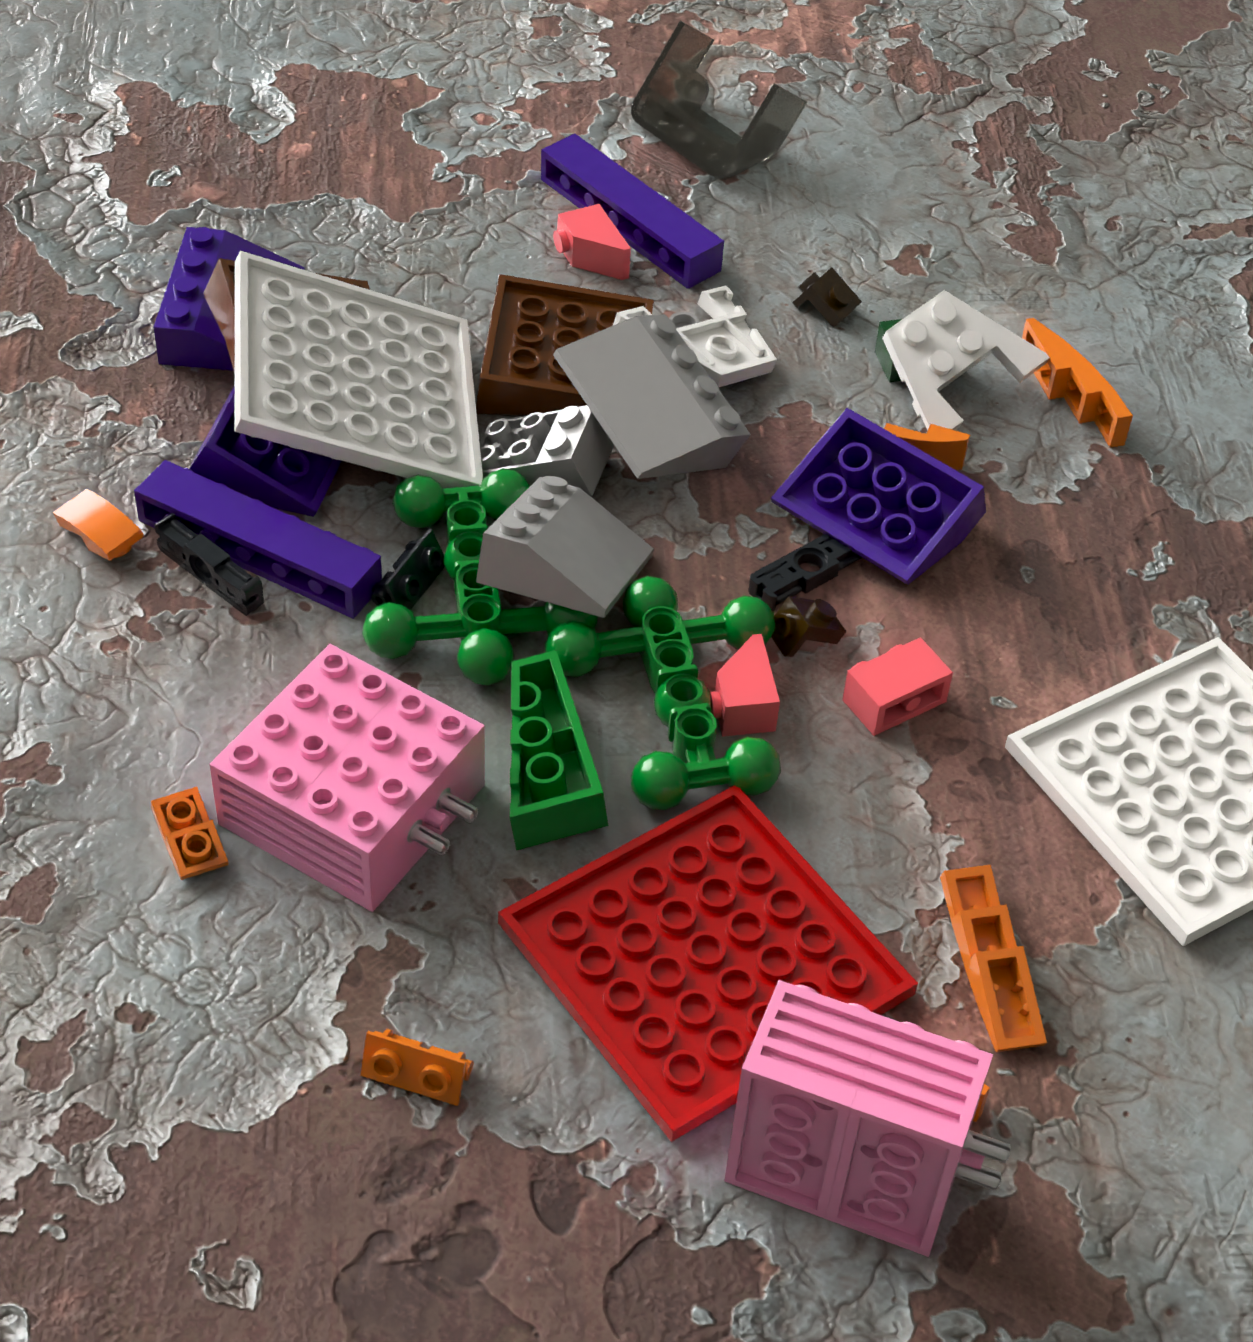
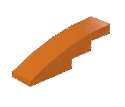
M1035 318L1026 319L1022 338L1044 351L1050 357L1044 366L1034 372L1048 399L1064 397L1079 423L1094 421L1110 448L1124 446L1133 415L1115 389L1085 357L1063 338Z
M991 865L945 870L941 874L940 880L952 927L977 1006L995 1052L1045 1046L1047 1040L1024 946H1017L1007 904L1000 905Z

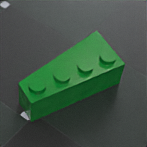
M553 650L512 661V730H510L512 753L509 818L516 851L609 826L604 792L557 651Z

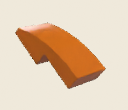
M886 423L885 430L954 470H962L970 434L930 424L925 434Z
M88 489L53 512L61 527L81 536L89 551L109 561L128 553L132 545L144 537L141 529L123 512Z
M197 786L151 801V809L181 880L228 865V859L214 822L209 819Z

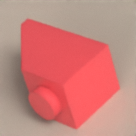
M600 204L558 214L557 230L553 234L555 247L559 253L565 255L572 267L620 280L629 278L631 248Z
M762 634L752 635L717 672L715 691L710 692L712 701L711 713L718 719L722 737L776 732L780 700Z

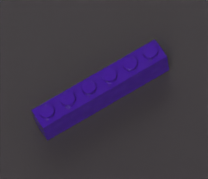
M574 133L541 149V180L578 208L600 204L629 246L684 287L690 289L721 272L724 240Z
M164 460L134 489L140 522L155 528L154 525L174 513L175 518L194 533L204 535L228 553L231 561L239 567L352 619L371 600V595L373 594L372 587L382 579L381 556L370 549L353 544L330 531L317 528L294 515L281 512L258 499H252L230 489L222 483H216L194 473L188 468L180 467L167 460Z

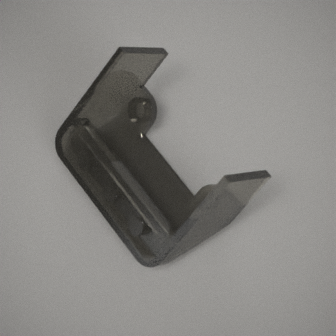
M680 20L631 105V115L637 124L706 173L720 180H726L774 156L808 102L774 83L743 136H739L701 109L709 94V83L703 75L697 72V69L713 44L714 39Z

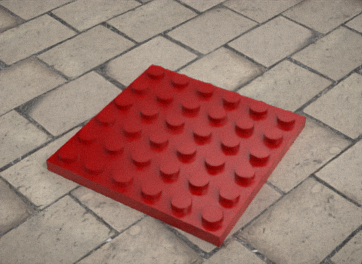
M735 785L498 912V924L671 1142L736 1104L743 1064L778 980L792 985L810 987L818 994L847 1004L855 1003L862 1005L879 1015L884 1014L915 995L918 982L751 799Z

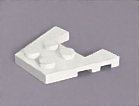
M727 286L701 292L697 304L713 319L676 328L688 347L695 352L698 361L710 378L717 383L718 387L771 373L777 361L758 330H750L745 322L746 312L742 306L735 307L731 301L733 293ZM644 306L617 312L613 325L635 316L652 314Z
M945 290L889 328L882 338L901 381L906 382L913 397L912 405L917 417H922L927 431L930 424L955 431L960 428L964 420L940 395L939 391L991 353L995 355L1019 383L1044 366L1050 358L1044 351Z

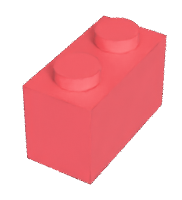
M920 637L905 645H896L887 653L869 661H861L850 670H847L842 700L871 734L875 736L947 702L953 672Z

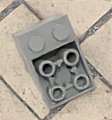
M587 405L579 407L569 406L563 410L546 413L535 412L528 416L513 419H497L489 423L480 441L483 479L490 473L502 468L517 471L526 478L530 486L539 477L556 476L565 479L568 485L579 487L589 496H592L614 444Z

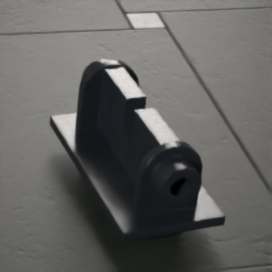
M428 529L421 539L409 541L405 546V551L393 564L395 571H388L380 582L374 584L371 599L377 606L390 602L403 605L411 610L445 567L443 562L444 554L432 529Z

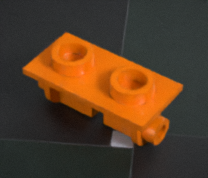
M386 1029L383 1033L367 1031L360 1076L455 1106L459 1105L463 1080L468 1081L474 1064L472 1060L466 1059L464 1052L454 1053L435 1046L426 1049L421 1047L422 1042L393 1034V1030Z

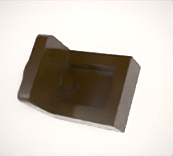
M831 267L821 277L814 272L798 286L802 294L792 303L798 308L808 299L834 328L862 301Z
M788 596L774 615L776 628L771 638L783 656L794 657L806 640L838 644L847 631L837 619L836 610L828 602L822 599L811 600Z

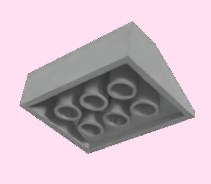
M665 314L635 316L560 347L553 354L637 479L726 468L751 435L742 423L739 414L730 406L720 392L717 383L710 378L702 367L695 352L688 347L676 330L675 324Z
M539 477L483 533L476 582L604 618L652 558L654 548L581 488L568 485L567 481L560 477Z

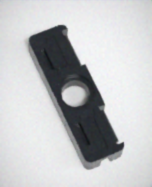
M171 513L154 525L155 532L160 535L157 539L160 551L242 614L247 616L264 604L261 579L258 576H251L231 561L228 553L204 535H197L178 521L174 513Z
M824 534L753 572L750 575L748 592L751 596L766 602L771 610L775 611L776 605L785 601L788 596H794L801 591L805 594L837 577L838 571L860 560L862 557L854 553L849 547ZM814 563L821 569L809 572L800 568L799 565Z

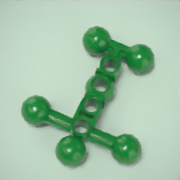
M502 468L486 476L480 486L442 488L441 484L433 478L417 474L405 479L397 486L392 504L399 520L410 527L423 529L434 525L443 517L444 512L448 511V546L443 562L450 578L454 580L457 613L415 617L411 610L400 604L388 602L377 606L367 614L362 631L364 640L371 652L382 658L394 660L407 655L416 646L417 641L461 638L457 662L464 677L476 684L489 686L502 681L510 673L511 662L514 661L513 647L508 638L503 634L546 631L549 635L557 625L569 620L583 622L595 629L598 616L545 602L544 606L501 610L498 588L476 582L483 533L488 529L486 515L497 520L530 487L523 475L517 471Z
M645 576L634 581L627 588L623 597L624 615L631 625L635 626L634 628L596 633L594 628L583 622L569 620L557 625L551 631L545 644V653L553 650L557 651L565 676L580 677L590 673L601 657L640 652L650 686L655 693L654 708L656 715L662 724L668 727V739L670 742H673V754L655 751L642 756L635 765L631 774V788L641 804L654 810H667L679 805L690 789L729 784L730 787L735 785L746 795L756 796L769 791L778 780L781 773L780 756L773 745L763 739L745 737L733 742L724 757H715L714 747L717 722L711 713V694L704 682L698 679L697 665L693 664L694 656L691 644L725 639L728 645L739 650L754 634H762L764 644L766 645L776 627L774 612L763 600L743 595L731 600L723 609L721 615L682 620V617L677 612V593L670 583L662 578Z

